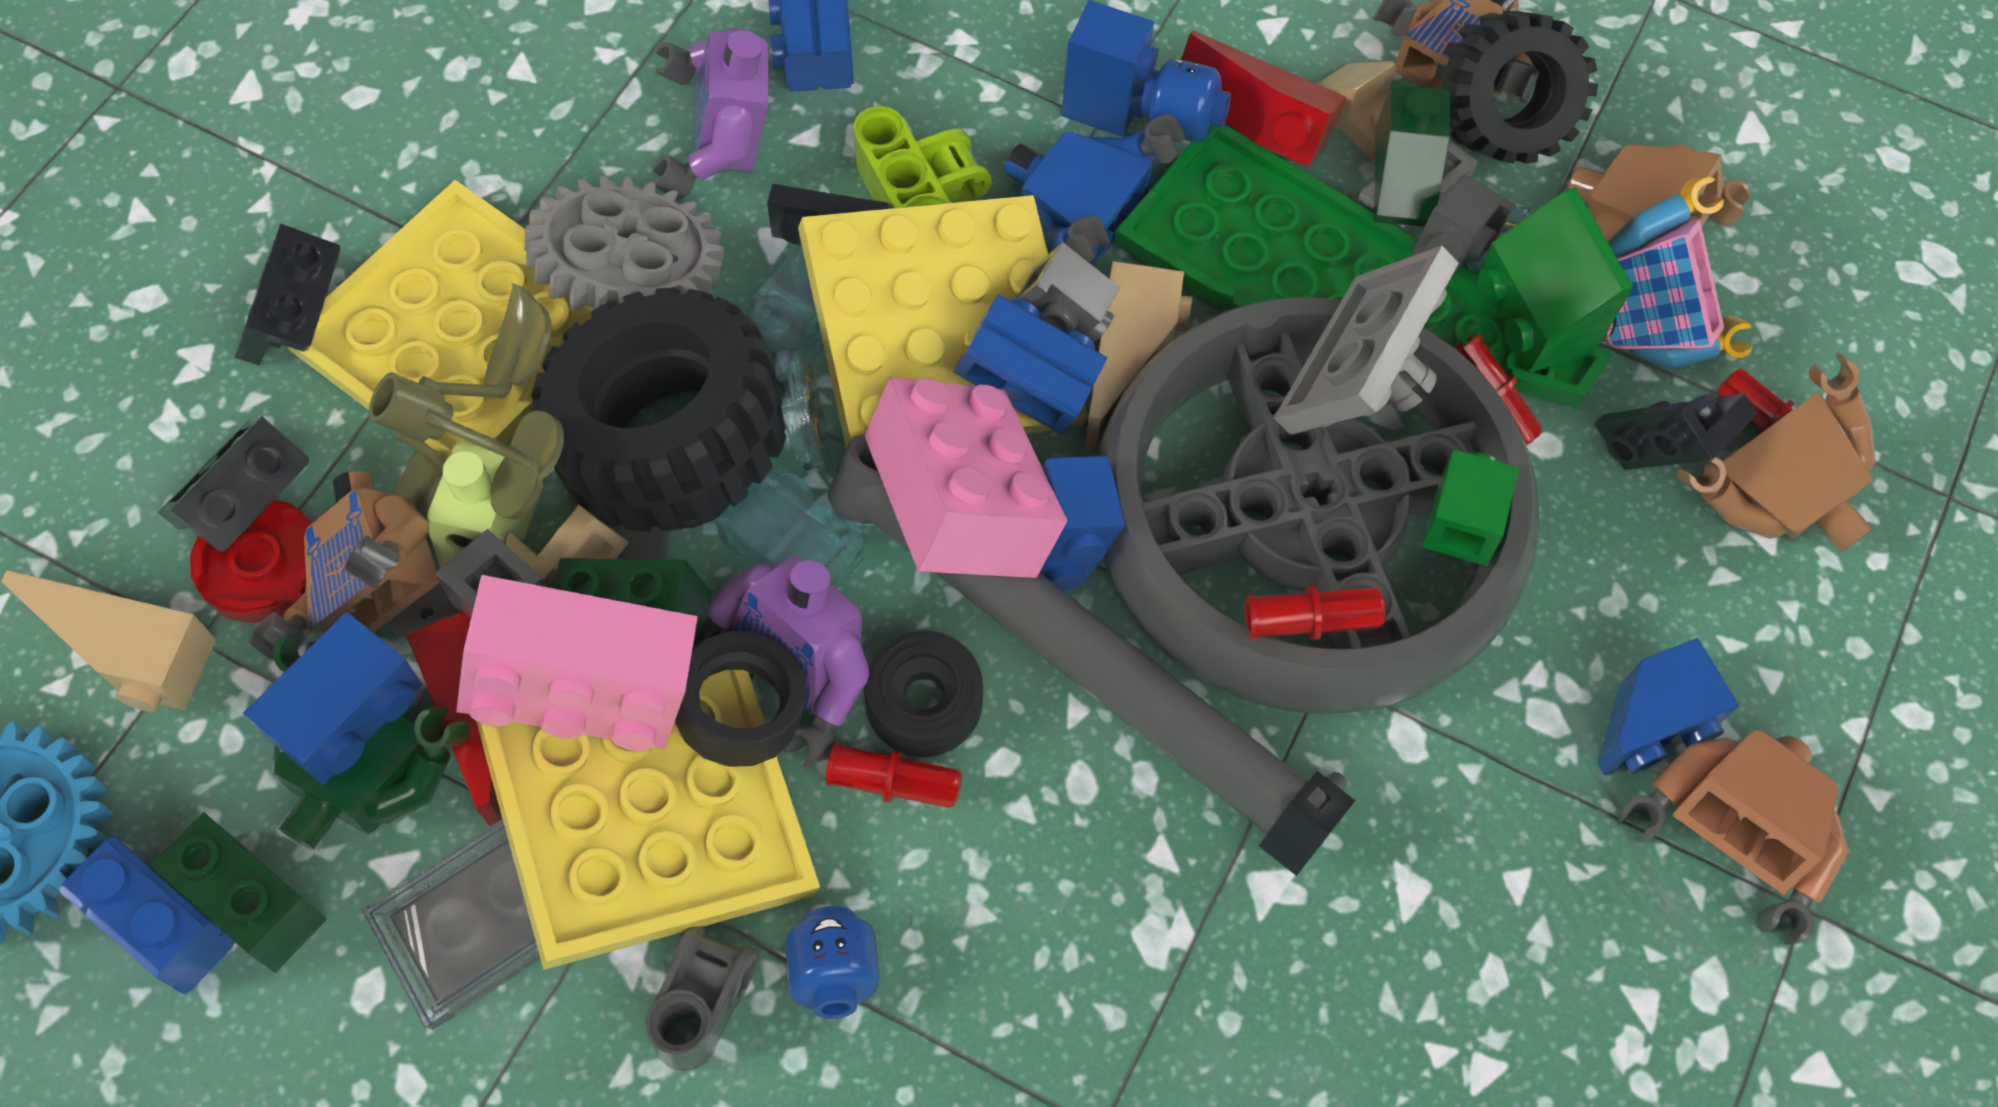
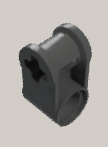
M703 926L690 927L686 930L677 946L669 972L653 1005L649 1009L646 1020L647 1035L664 1064L671 1069L687 1071L697 1069L709 1060L715 1052V1048L733 1010L740 1003L751 982L759 958L758 949L747 945L743 950L711 938L706 935V928ZM687 1016L701 1022L699 1033L687 1044L673 1045L664 1040L666 1029L671 1022L678 1018Z

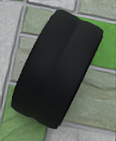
M915 631L892 639L877 652L869 665V677L864 686L868 720L875 733L883 742L894 750H899L906 755L933 757L957 748L972 734L982 712L983 678L977 661L963 644L942 633ZM921 679L934 681L942 689L943 697L932 708H916L905 698L906 689L910 684Z

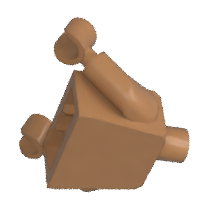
M1635 144L1625 146L1606 172L1578 167L1573 173L1568 189L1576 187L1583 201L1588 205L1590 213L1607 242L1639 212L1672 195H1679L1681 197L1682 188L1692 178H1715L1713 182L1700 187L1697 193L1700 205L1704 206L1716 198L1724 199L1722 208L1715 213H1690L1689 221L1700 219L1701 226L1704 225L1709 216L1720 225H1733L1744 214L1743 205L1750 199V189L1745 182L1731 180L1725 184L1722 181L1724 175L1722 173L1721 154L1695 151L1686 144L1665 147Z
M1836 353V358L1841 365L1840 372L1835 378L1827 380L1824 371L1814 364L1809 370V377L1818 387L1828 393L1825 399L1817 392L1724 461L1717 457L1713 460L1704 461V472L1698 478H1695L1681 468L1677 471V478L1685 485L1701 492V496L1730 526L1769 539L1784 535L1788 539L1794 540L1817 524L1840 552L1844 551L1873 530L1849 502L1851 498L1864 490L1872 482L1869 473L1876 463L1871 419L1861 394L1856 387L1860 379L1859 368L1843 354Z

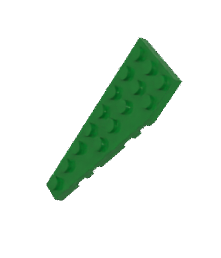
M1224 124L1223 127L1213 125L1210 134L1203 141L1190 143L1116 229L1114 244L1151 267L1184 271L1182 284L1184 288L1210 304L1234 309L1251 303L1284 298L1312 297L1342 300L1356 276L1414 256L1415 254L1412 252L1419 239L1392 223L1374 222V213ZM1462 266L1453 277L1451 276L1445 287L1447 290L1446 298L1430 314L1423 328L1432 332L1452 347L1461 340L1465 345L1468 343L1466 340L1468 336L1479 332L1483 337L1482 340L1505 374H1514L1518 380L1514 385L1518 392L1577 409L1613 355L1598 346L1594 354L1529 373L1520 355L1514 353L1509 348L1504 335V326L1495 309L1482 298L1478 288V274Z

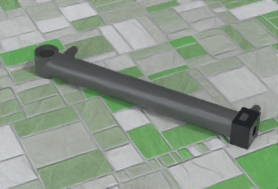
M865 434L855 436L849 442L829 487L828 499L831 506L839 514L851 521L861 524H874L910 552L866 442ZM935 572L1263 831L1266 836L1258 846L1297 876L1356 801L1344 792L1347 780L1342 774L1332 772L1325 777L1317 771L1307 781L1040 572L1037 578Z

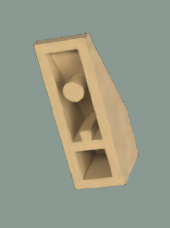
M1112 261L1110 280L1119 286L1120 289L1108 308V311L1114 315L1113 320L1101 335L1099 353L1106 356L1107 360L1094 383L1085 447L1097 449L1114 409L1136 374L1155 354L1174 340L1175 331H1187L1192 297L1181 295L1184 271Z
M6 570L1 582L118 691L116 694L117 700L130 707L147 712H156L159 705L185 711L216 642L215 637L194 614Z

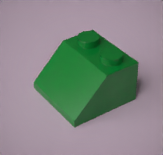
M1576 187L1563 191L1491 244L1477 275L1478 288L1482 298L1495 309L1504 326V335L1509 348L1514 353L1520 355L1529 373L1594 354L1634 288Z

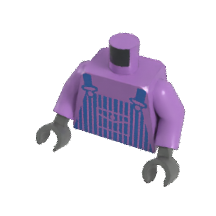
M739 29L710 32L706 40L694 43L690 51L670 42H663L657 48L656 54L668 61L665 66L656 70L657 74L684 85L691 81L698 69L696 76L695 152L689 155V162L685 165L667 154L660 157L653 166V171L661 176L660 179L654 182L656 188L664 193L672 190L678 191L677 199H683L692 190L696 177L700 180H705L725 169L752 172L768 107V42L751 31Z
M790 556L777 567L768 562L743 569L736 573L710 601L704 639L720 634V628L728 629L727 631H753L775 639L795 656L805 675L806 702L804 708L813 716L817 715L812 723L797 727L793 740L783 750L785 753H791L800 750L808 742L809 755L803 763V766L807 767L829 758L832 746L836 743V736L832 728L834 725L841 726L867 683L869 667L861 646L862 615L858 607L829 583L830 574L824 565L817 561L803 560L798 556Z

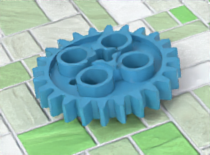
M9 722L0 736V874L5 868L14 864L12 875L6 882L0 885V945L4 943L8 925L26 936L32 935L34 930L33 914L38 911L55 920L61 917L55 900L61 894L58 890L62 883L88 858L89 849L98 848L105 840L109 839L100 831L94 829V825L105 822L113 817V812L102 803L96 802L109 790L104 783L95 776H92L97 767L82 754L77 755L79 750L63 737L56 740L54 736L39 726L28 733L15 722ZM49 801L47 810L43 815L30 822L35 809L42 803Z

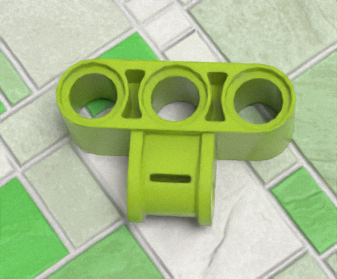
M869 107L860 112L856 117L853 134L857 171L872 199L889 203V209L978 201L991 188V175L986 168L978 166L970 152V138L963 130H945L916 141L904 118L890 107Z

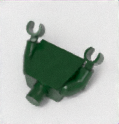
M299 633L283 636L275 644L273 658L275 664L283 672L300 658L298 646L301 636ZM316 641L309 642V643L307 644V646H306L305 652H306ZM446 706L429 708L422 711L417 716L415 722L404 716L399 717L393 722H386L365 743L364 751L358 761L347 771L341 774H334L324 786L274 745L273 759L275 765L273 774L292 793L300 797L278 829L301 845L315 850L337 818L369 834L375 831L381 824H389L427 805L432 800L450 760L447 748L459 746L469 738L470 729L465 721L452 722L443 733L442 721L448 712Z

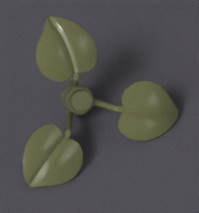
M512 283L509 303L486 369L484 385L437 382L425 376H422L419 383L391 372L381 379L374 390L369 405L370 420L396 431V440L409 444L418 452L409 462L392 494L408 497L415 504L417 511L426 520L443 475V465L445 463L442 453L432 449L424 442L429 438L438 440L448 432L505 457L493 478L490 495L491 506L494 512L508 519H517L531 509L542 492L545 477L551 473L559 460L564 444V431L560 421L554 415L544 411H533L526 414L519 422L509 446L452 421L453 407L445 402L444 395L505 398L509 395L512 384L522 386L533 376L548 346L552 326L548 311L525 288Z

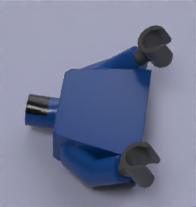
M1168 114L1153 119L1146 126L1145 132L1122 138L1085 137L1074 132L1063 133L1046 156L1021 143L1018 144L1011 152L1004 172L1006 175L1024 184L1022 196L1034 195L1048 254L1064 242L1095 267L1113 244L1116 229L1148 193L1153 162L1150 160H1153L1156 156L1161 163L1172 162L1177 155V149L1173 142H1181L1184 140L1185 134L1177 119L1173 115Z

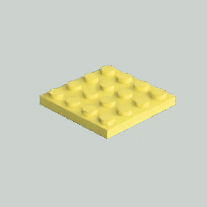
M454 180L325 298L310 348L305 352L290 347L288 349L368 410L378 383L385 375L391 372L419 383L422 376H425L437 382L484 385L486 369L509 303L512 283L525 288L545 307L551 319V336L537 370L526 384L522 386L512 384L511 391L505 398L444 395L445 402L453 407L452 421L507 444L513 438L521 419L530 413L533 401L531 394L537 373H545L542 364L552 346L559 348L564 343V333L576 322L583 325L590 320L593 307L585 305L573 312L569 310V295L551 299L549 297L550 284H536L534 282L535 269L527 268L526 266L527 252L524 251L526 229ZM448 432L438 440L429 438L424 441L432 449L441 452L445 461L450 456L453 446L458 442L473 444Z
M1034 195L802 217L798 230L846 449L849 442L855 436L865 434L890 377L915 380L928 378L942 383L976 386L953 373L973 334L996 296L1000 294L1008 300L1015 298L1032 269L1048 255ZM1085 403L1076 419L1068 428L1081 427L1088 420L1089 417ZM1014 408L1026 434L1052 430Z
M724 670L704 680L699 691L700 705L714 720L733 728H756L766 724L748 671ZM476 721L544 970L685 932L690 927L707 926L815 896L820 888L777 756L755 766L727 767L704 759L687 745L675 722L665 749L652 747L649 750L633 751L615 745L612 739L589 735L566 739L547 734L538 726L516 722L505 726H491Z

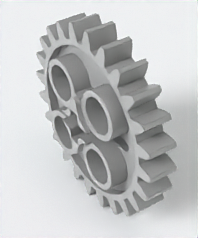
M601 176L599 187L593 188L583 179L577 180L576 192L559 186L556 190V199L543 196L540 199V210L530 211L529 225H526L524 251L527 252L526 266L527 268L535 269L534 282L536 284H550L549 297L551 299L569 295V310L573 312L585 305L593 307V310L604 304H607L608 308L624 302L622 296L641 292L643 296L654 295L656 288L673 287L679 290L680 294H686L688 289L704 291L710 294L711 287L717 288L719 284L724 255V247L720 246L721 232L710 229L712 221L710 215L695 216L696 202H686L679 205L676 203L678 191L672 190L661 196L655 193L656 185L654 182L650 181L643 189L634 188L631 177H625L621 186H613L606 176Z

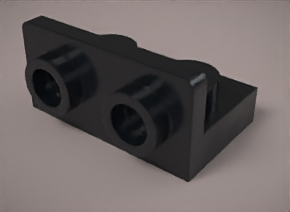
M280 223L267 257L235 358L260 366L268 345L279 349L281 345L302 352L310 348L340 253V246L338 244Z
M1745 393L1722 397L1706 394L1689 402L1670 404L1668 401H1661L1646 408L1603 414L1595 422V427L1605 440L1609 453L1619 461L1624 470L1713 460L1752 420L1757 412Z
M263 416L246 421L158 513L177 529L190 528L214 550L219 552L226 551L308 465L309 458Z

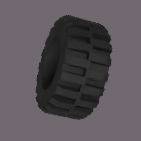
M673 287L656 288L654 295L643 296L641 292L622 296L624 302L608 308L607 304H604L591 311L592 318L583 325L576 322L564 333V343L559 348L552 346L542 364L545 373H537L531 394L533 401L530 412L544 411L554 415L560 421L564 431V444L554 469L575 503L591 512L605 524L619 527L622 523L626 530L650 532L652 526H659L661 531L665 532L684 529V522L698 519L699 523L702 524L718 517L715 511L730 503L735 507L747 498L749 494L747 488L753 482L760 485L771 471L773 465L770 457L778 458L787 437L784 430H786L790 422L789 405L785 398V389L759 328L751 317L742 314L740 308L720 297L714 300L712 294L694 289H688L686 294H680L679 290ZM699 391L687 406L667 419L643 427L624 428L638 411L659 398L678 392Z

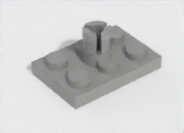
M1439 246L1356 276L1276 412L1274 419L1291 435L1318 427L1326 428L1333 423L1360 416H1371L1378 412L1387 402L1391 403L1399 412L1412 409L1423 400L1412 388L1418 385L1424 392L1429 394L1436 383L1437 376L1428 365L1422 363L1414 355L1420 343L1418 336L1430 314L1446 298L1447 290L1445 287L1459 264L1457 260L1443 246Z

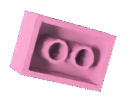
M890 377L864 436L917 570L920 572L1037 578L1064 529L1067 519L1005 389H997L989 385L970 386L942 383L928 378L915 380Z
M481 575L463 651L456 712L470 714L471 718L477 722L491 726H505L516 722L541 727L547 734L559 738L572 739L582 735L612 739L615 745L627 750L644 751L652 747L665 749L686 690L698 616Z

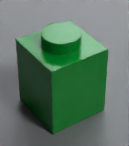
M1453 449L1438 484L1422 548L1487 566L1504 534L1519 467L1501 463L1495 457L1485 453H1466Z

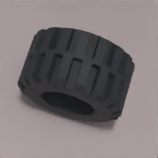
M1503 10L1502 14L1488 13L1479 17L1480 25L1470 23L1465 25L1458 31L1463 41L1461 43L1449 41L1443 51L1444 54L1450 57L1447 66L1437 64L1434 76L1443 79V87L1441 89L1450 90V128H1453L1450 136L1458 143L1468 146L1467 149L1512 164H1514L1515 160L1525 164L1538 162V154L1551 157L1560 152L1561 149L1558 141L1572 142L1580 134L1574 127L1577 121L1580 119L1588 122L1593 109L1585 107L1587 97H1597L1598 84L1589 82L1588 75L1597 71L1595 58L1582 56L1589 48L1585 39L1582 36L1571 35L1574 28L1564 21L1553 20L1552 16L1515 10ZM1520 53H1525L1540 73L1535 83L1533 95L1523 110L1511 118L1502 120L1496 112L1493 103L1494 81L1498 72L1508 60Z

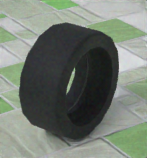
M725 631L706 638L692 649L686 690L675 719V724L684 742L704 759L727 767L755 766L775 758L793 740L806 702L805 675L795 656L778 641L753 631ZM724 670H745L763 677L776 689L779 695V708L776 716L766 724L756 728H733L717 722L702 709L699 691L704 680L711 675Z

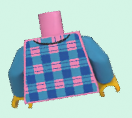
M1692 178L1682 188L1681 197L1679 195H1672L1639 212L1608 241L1634 287L1607 331L1609 343L1613 348L1629 349L1634 356L1669 369L1718 357L1722 350L1735 358H1744L1751 353L1753 346L1746 341H1737L1730 344V339L1736 331L1741 329L1747 330L1752 325L1738 316L1722 318L1700 219L1689 221L1690 213L1692 212L1712 214L1722 208L1724 204L1723 198L1711 200L1704 206L1700 205L1697 199L1700 187L1713 182L1715 178Z

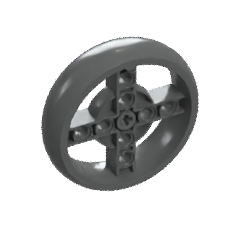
M1312 297L1256 302L1215 315L1180 334L1155 354L1136 374L1122 394L1106 425L1097 456H1109L1125 527L1103 559L1117 592L1143 630L1172 659L1210 685L1240 699L1269 708L1291 712L1315 714L1361 712L1387 707L1414 698L1440 685L1470 664L1492 643L1507 624L1518 605L1532 569L1539 530L1538 491L1530 453L1522 432L1508 406L1492 384L1470 361L1454 347L1424 328L1418 336L1420 343L1414 355L1436 373L1437 380L1429 394L1424 392L1418 385L1412 388L1423 401L1411 410L1429 424L1434 431L1386 442L1370 427L1352 418L1333 423L1326 428L1318 427L1290 435L1274 419V416L1342 301ZM1229 380L1249 435L1229 458L1221 483L1143 502L1141 485L1144 463L1150 444L1161 426L1172 413L1188 400L1213 386ZM1262 390H1272L1283 397H1273L1267 395ZM1282 442L1296 443L1304 450L1296 451L1289 449ZM1453 449L1466 453H1485L1495 457L1501 463L1519 467L1504 534L1487 566L1479 564L1476 576L1466 594L1449 614L1426 630L1410 636L1382 565L1391 558L1399 547L1406 531L1408 516L1432 510L1441 476L1430 474L1423 466L1435 468L1442 475ZM1370 480L1376 482L1384 490L1377 491L1371 489L1363 481ZM1249 509L1259 511L1265 515L1267 520L1256 521L1250 519L1242 511ZM1185 524L1198 525L1207 534L1204 536H1194L1185 532L1181 526ZM1333 549L1340 551L1347 557L1349 562L1334 561L1326 555L1324 550ZM1242 558L1263 577L1294 590L1305 591L1307 586H1316L1318 592L1376 588L1381 591L1385 602V621L1380 628L1325 632L1332 649L1292 644L1268 636L1249 639L1245 626L1220 613L1204 601L1178 574Z

